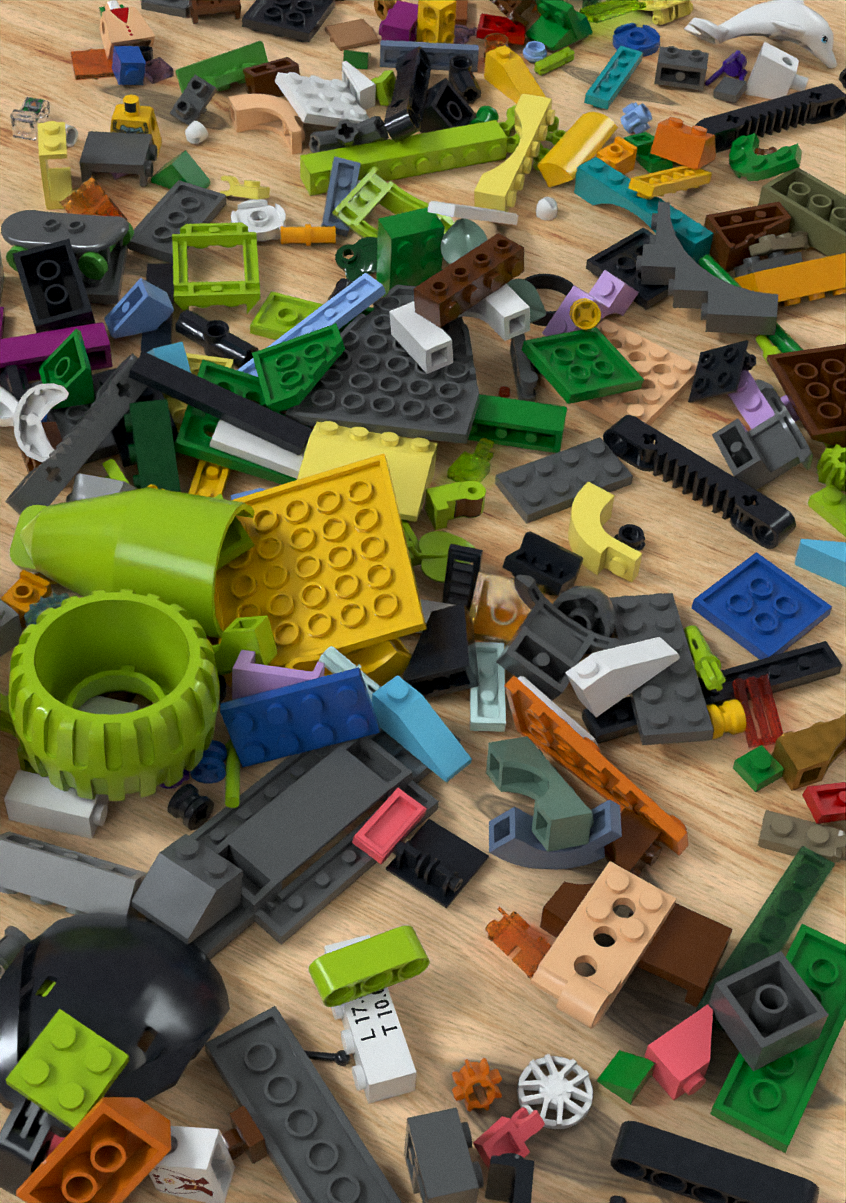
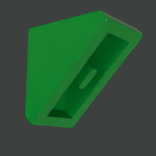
M186 150L166 163L151 177V183L171 189L178 180L203 188H207L210 185V179Z

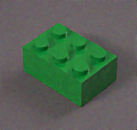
M428 207L378 219L376 280L384 286L386 294L382 297H385L388 291L396 285L417 287L442 270L441 240L444 236L445 226L435 213L427 212Z

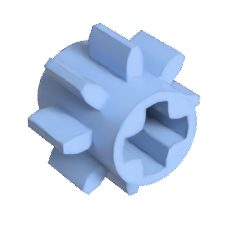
M637 102L622 109L625 115L620 120L624 129L629 134L635 132V134L643 133L650 128L648 122L652 120V115L646 105L642 103L638 106Z

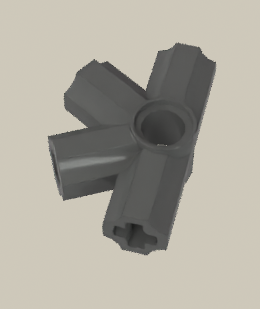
M380 116L371 117L357 124L345 119L339 121L338 126L334 130L313 132L310 135L309 146L312 153L388 140L389 136L385 123Z

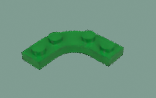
M756 133L749 136H740L732 142L729 164L738 178L743 176L748 181H759L800 167L802 150L798 143L790 147H781L771 154L757 155L755 154V148L759 147L760 141Z

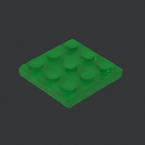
M597 327L524 340L522 345V352L567 404L641 389L644 381L640 374Z

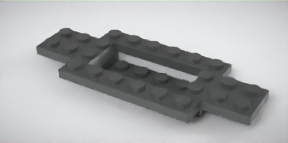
M381 728L380 733L290 755L242 793L238 807L229 808L226 806L190 835L193 839L243 870L241 904L192 942L211 959L251 924L256 922L282 945L377 863L376 860L352 843L355 834L373 814L283 890L282 881L377 801L385 802L397 788L427 808L425 816L411 830V832L414 831L438 810L439 801L417 785L432 770ZM454 735L455 738H456V739L459 741V743H460V740H461V739L458 738L456 735ZM154 921L151 923V924H153V925H156V926L162 928L161 926H159L158 924H156Z

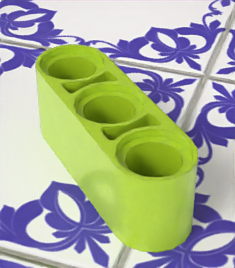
M401 926L324 954L310 964L308 971L324 1005L335 1007L411 979L425 971L430 961L413 927Z

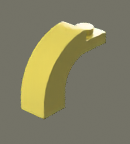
M587 482L577 493L572 504L568 529L570 547L574 553L583 557L582 564L594 574L598 575L605 568L632 583L638 576L642 553L611 537L603 529L602 526L611 518L615 495Z

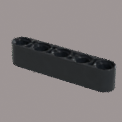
M626 1121L621 1124L610 1161L612 1168L620 1174L703 1203H817L819 1196V1187L806 1178L636 1121Z

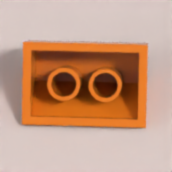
M102 1097L16 1190V1196L26 1203H122L171 1150L170 1120L137 1097Z

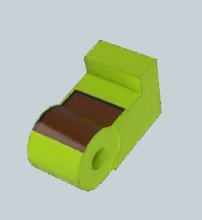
M476 481L456 482L427 488L424 509L434 529L447 528L448 520L480 516L484 509L486 489L481 483Z

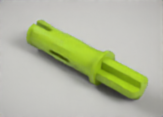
M690 625L683 630L695 663L694 667L697 676L703 679L708 690L716 689L721 691L723 689L722 684L726 679L721 671L719 658L712 654L709 645L697 626Z

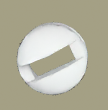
M193 121L185 130V135L189 143L197 145L208 137V132L200 122Z
M65 124L67 147H72L77 142L78 131L75 127Z
M544 197L539 200L536 207V216L542 220H553L557 216V202L551 197Z

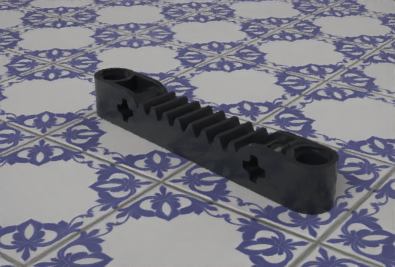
M420 46L399 57L396 63L397 80H395L396 84H394L395 88L392 93L394 96H392L393 100L386 110L384 120L387 132L396 143L421 130L431 64L427 54Z
M833 83L704 118L695 126L704 127L707 129V133L715 135L716 153L731 149L732 142L740 136H749L756 133L757 136L762 138L765 133L768 135H772L773 131L780 133L781 128L787 131L789 126L797 128V124L804 126L805 123L818 124L839 118L846 113V94Z
M625 415L603 434V441L616 456L639 470L653 471L654 476L663 474V482L672 480V487L674 489L682 486V494L684 495L692 492V500L703 499V507L713 505V513L722 511V518L724 520L730 518L731 526L736 531L767 549L775 548L796 527L794 516L785 507L635 416Z

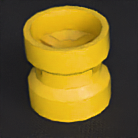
M580 298L574 301L570 307V318L580 329H592L599 323L601 311L592 300Z
M737 699L725 701L719 707L714 704L706 705L713 727V739L721 738L724 733L735 735L745 731L746 717L743 707Z

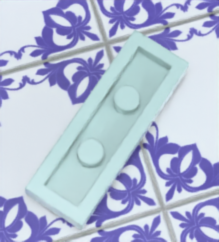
M475 642L479 686L470 688V731L505 732V669L496 663V660L504 650V643Z

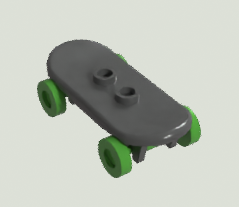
M24 210L10 215L1 225L2 237L13 246L7 252L6 260L15 271L18 272L12 253L70 239L74 254L85 252L78 261L79 269L85 276L93 280H99L106 274L108 264L111 261L110 252L114 247L121 248L122 245L128 244L134 236L131 224L125 218L119 216Z

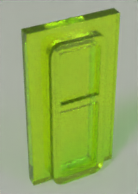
M606 0L581 8L580 13L586 15L589 22L600 23L646 8V3L639 2L638 0Z

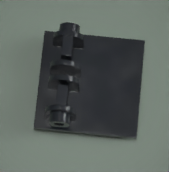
M745 340L700 352L688 400L689 403L737 392L742 370H751L756 365V357L746 351L749 341Z
M428 819L410 841L406 843L399 841L393 850V854L396 857L386 867V870L447 909L486 862L489 855Z

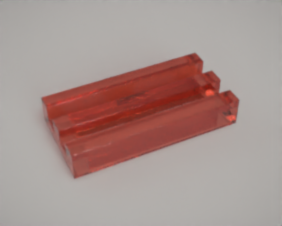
M768 674L761 675L759 678L754 676L748 677L745 680H742V678L735 679L732 682L735 697L741 703L745 713L746 729L744 732L748 747L754 748L760 745L775 744L777 738L783 734ZM745 688H749L754 716L758 722L762 737L760 739L757 737Z

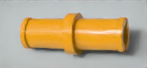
M305 224V227L281 226V244L305 243L306 246H311V243L336 244V227H311V224Z

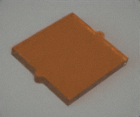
M105 49L71 52L75 80L93 78L97 80L104 77H115L112 70L113 59H107Z

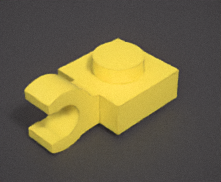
M232 175L221 177V180L228 181L230 184L229 190L220 191L226 197L269 198L270 187L260 186V181L244 180V184H240L238 179Z

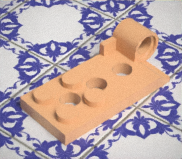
M609 861L540 962L530 983L558 999L556 1005L558 1010L593 1029L597 1023L599 1024L674 908L677 898ZM618 905H625L632 909L634 915L629 918H622L614 913L613 908ZM601 933L608 934L614 939L615 943L610 947H602L595 942L594 937ZM579 963H588L594 967L596 972L592 976L584 977L579 975L574 967Z

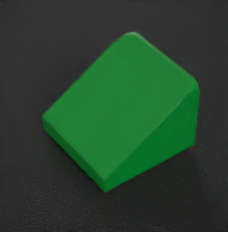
M344 50L343 62L347 61L355 68L368 69L371 52Z
M619 1050L598 1077L597 1082L631 1105L651 1078L655 1063L649 1059Z

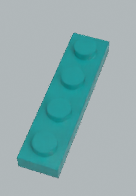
M620 46L585 94L584 103L593 105L596 108L608 109L641 63L643 52Z

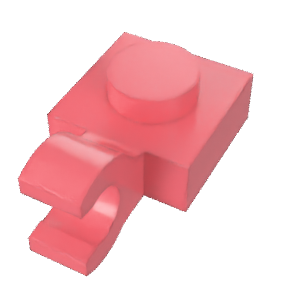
M522 1107L512 1115L511 1119L502 1116L477 1138L473 1144L489 1170L491 1156L493 1155L500 1156L505 1153H514L525 1158L530 1153L525 1142L532 1135L539 1132L545 1123L537 1110H534L529 1115L527 1109Z

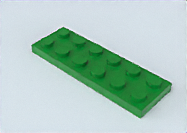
M801 924L786 958L828 1013L818 1039L754 1072L739 1052L710 1112V1115L784 1153L788 1149L846 1020V944L804 924Z

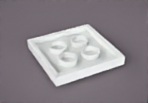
M289 72L288 74L277 73L275 83L303 123L337 127L341 120L348 119L351 123L357 124L369 119L366 111L359 105L355 96L351 94L343 81L338 79H332V81L325 80L314 75L310 77L300 76L294 72Z

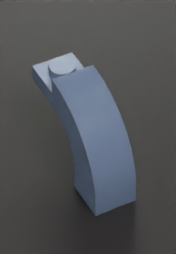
M609 799L591 810L594 823L592 828H590L588 844L549 852L532 832L533 816L513 807L489 821V853L509 863L533 869H568L596 862L605 857V845L622 837L620 805Z

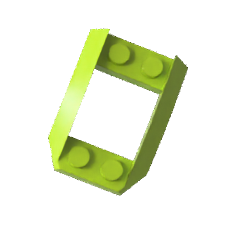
M373 167L334 209L332 214L359 237L377 238L378 230L365 222L364 219L378 204H381L395 215L426 208L429 204L405 192L392 181L387 183L376 174L378 170ZM436 214L445 226V234L455 222H453L450 216Z
M239 222L185 224L180 228V234H172L174 302L183 311L189 310V306H196L198 308H207L211 305L236 307L240 304H246L248 314L261 299L256 232H248V226ZM236 245H243L245 281L188 282L187 246L203 249L208 246L232 248Z

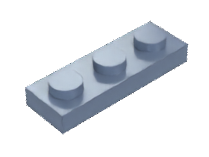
M335 156L332 162L321 227L335 226L336 234L343 236L348 235L349 228L335 218L332 212L357 185L360 169L359 162Z

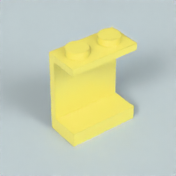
M48 121L37 123L39 162L46 210L74 208L71 168H49L48 159L67 158L65 122Z

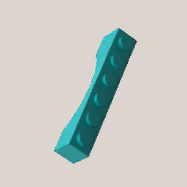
M597 157L577 167L574 193L591 205L613 204L623 207L634 213L651 228L652 213H658V203L665 202L657 196L651 200L638 197L636 191L628 188L631 179ZM670 205V219L675 235L686 253L699 264V259L710 253L714 233Z

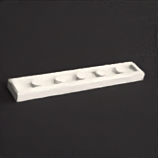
M438 201L429 202L427 211L456 218L517 225L518 215L515 213Z

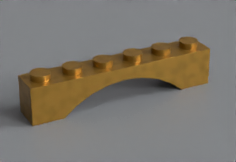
M846 714L828 722H817L811 727L797 732H786L777 738L772 756L785 769L782 777L791 791L822 781L828 768L841 754L846 752Z

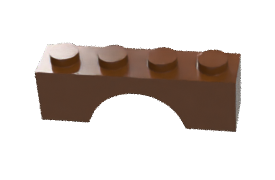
M624 808L620 813L622 837L604 846L605 858L608 863L611 861L641 878L643 874L641 870L646 864L652 866L662 851V847L659 846L662 830ZM564 881L543 907L540 928L557 938L594 883L574 884ZM620 905L613 908L614 913H616Z

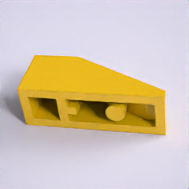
M504 45L486 52L484 79L517 104L522 93L546 97L522 58L509 47Z

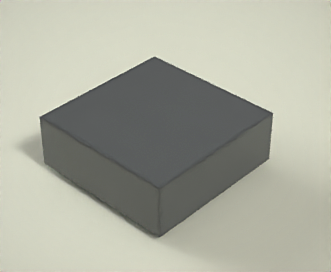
M724 76L713 90L714 98L736 103L747 89V81Z

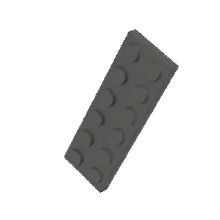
M673 593L609 597L615 607L617 618L613 632L614 637L620 640L623 645L660 637L680 656V659L629 694L642 746L712 740V723Z
M276 1006L205 1043L206 1053L238 1106L245 1105L265 1138L267 1153L297 1203H402Z

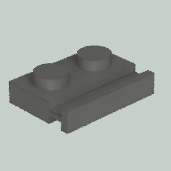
M783 250L768 254V259L760 260L759 256L743 259L744 265L734 267L735 276L737 278L758 271L803 262L801 252L785 255Z

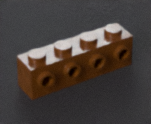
M497 233L413 289L415 313L439 328L443 327L523 273L524 247Z

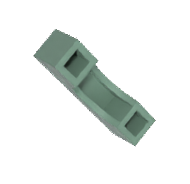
M528 736L489 742L486 774L500 792L518 793L535 800L532 832L544 848L549 852L588 844L590 828H592L594 823L591 809L584 804L574 789L567 784L558 770L551 765L542 751L534 745Z

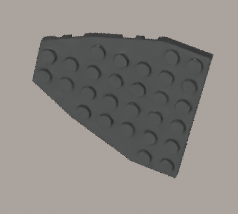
M394 286L385 297L379 298L373 303V311L366 316L361 313L340 333L345 350L302 402L287 410L286 417L305 426H315L316 422L331 421L338 424V426L348 428L364 427L369 432L374 433L393 432L402 437H420L428 440L467 444L480 403L467 324H464L462 317H457L441 327L452 339L453 363L427 374L391 335L389 311L413 302V289L416 286Z

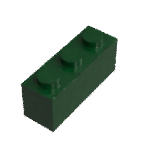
M167 399L129 403L130 413L124 414L126 433H133L134 444H129L128 448L130 462L137 463L138 475H133L134 487L141 489L146 488L148 485H156L158 489L181 492Z

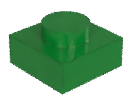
M762 745L736 759L733 765V769L755 792L780 779L785 770Z

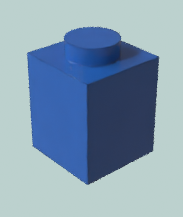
M114 46L112 70L118 85H143L146 62L139 46Z

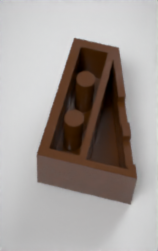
M780 202L706 215L704 227L714 233L709 254L728 273L734 270V267L744 265L743 259L752 257L749 246L759 243L758 238L775 234L776 237L788 233L791 216Z

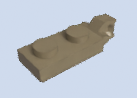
M797 231L776 237L775 234L758 238L759 243L749 246L750 255L752 257L767 256L770 253L783 250L785 254L809 249L811 247L808 242V233Z
M769 810L765 811L758 841L759 847L829 865L830 862H840V860L846 861V832L840 829L837 830L834 827L816 824Z

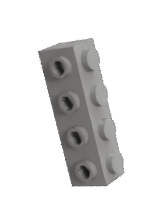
M6 832L0 835V892L6 894H17L20 892L31 896V901L43 905L56 903L65 906V911L74 915L102 912L130 914L138 917L139 911L131 906V900L144 880L146 872L13 832Z

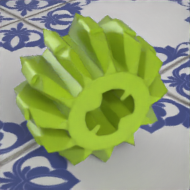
M835 444L833 448H826L818 460L816 466L818 482L826 484V487L832 484L840 491L846 492V447L842 448Z

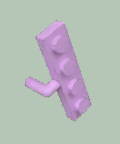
M742 370L737 392L729 393L728 395L749 427L753 429L774 416L775 413L759 390L750 372ZM787 395L781 397L780 399L793 420H800Z

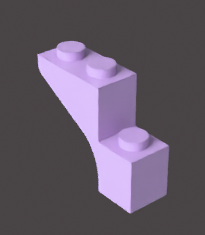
M604 270L589 294L575 285L572 287L542 334L551 336L582 330L572 322L569 314L571 305L577 299L588 298L595 302L600 308L601 320L613 313L623 316L639 292Z

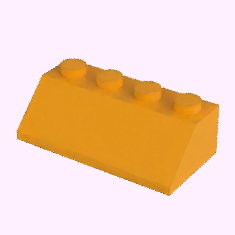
M846 253L758 271L733 279L744 289L778 294V302L784 301V306L801 303L800 298L808 296L809 301L826 298L825 292L832 291L833 296L846 293Z

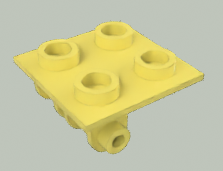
M640 0L639 5L631 7V10H653L652 21L655 25L659 26L687 16L693 11V4L690 0Z

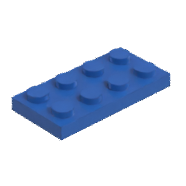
M359 667L220 703L221 716L242 767L380 733L379 722Z

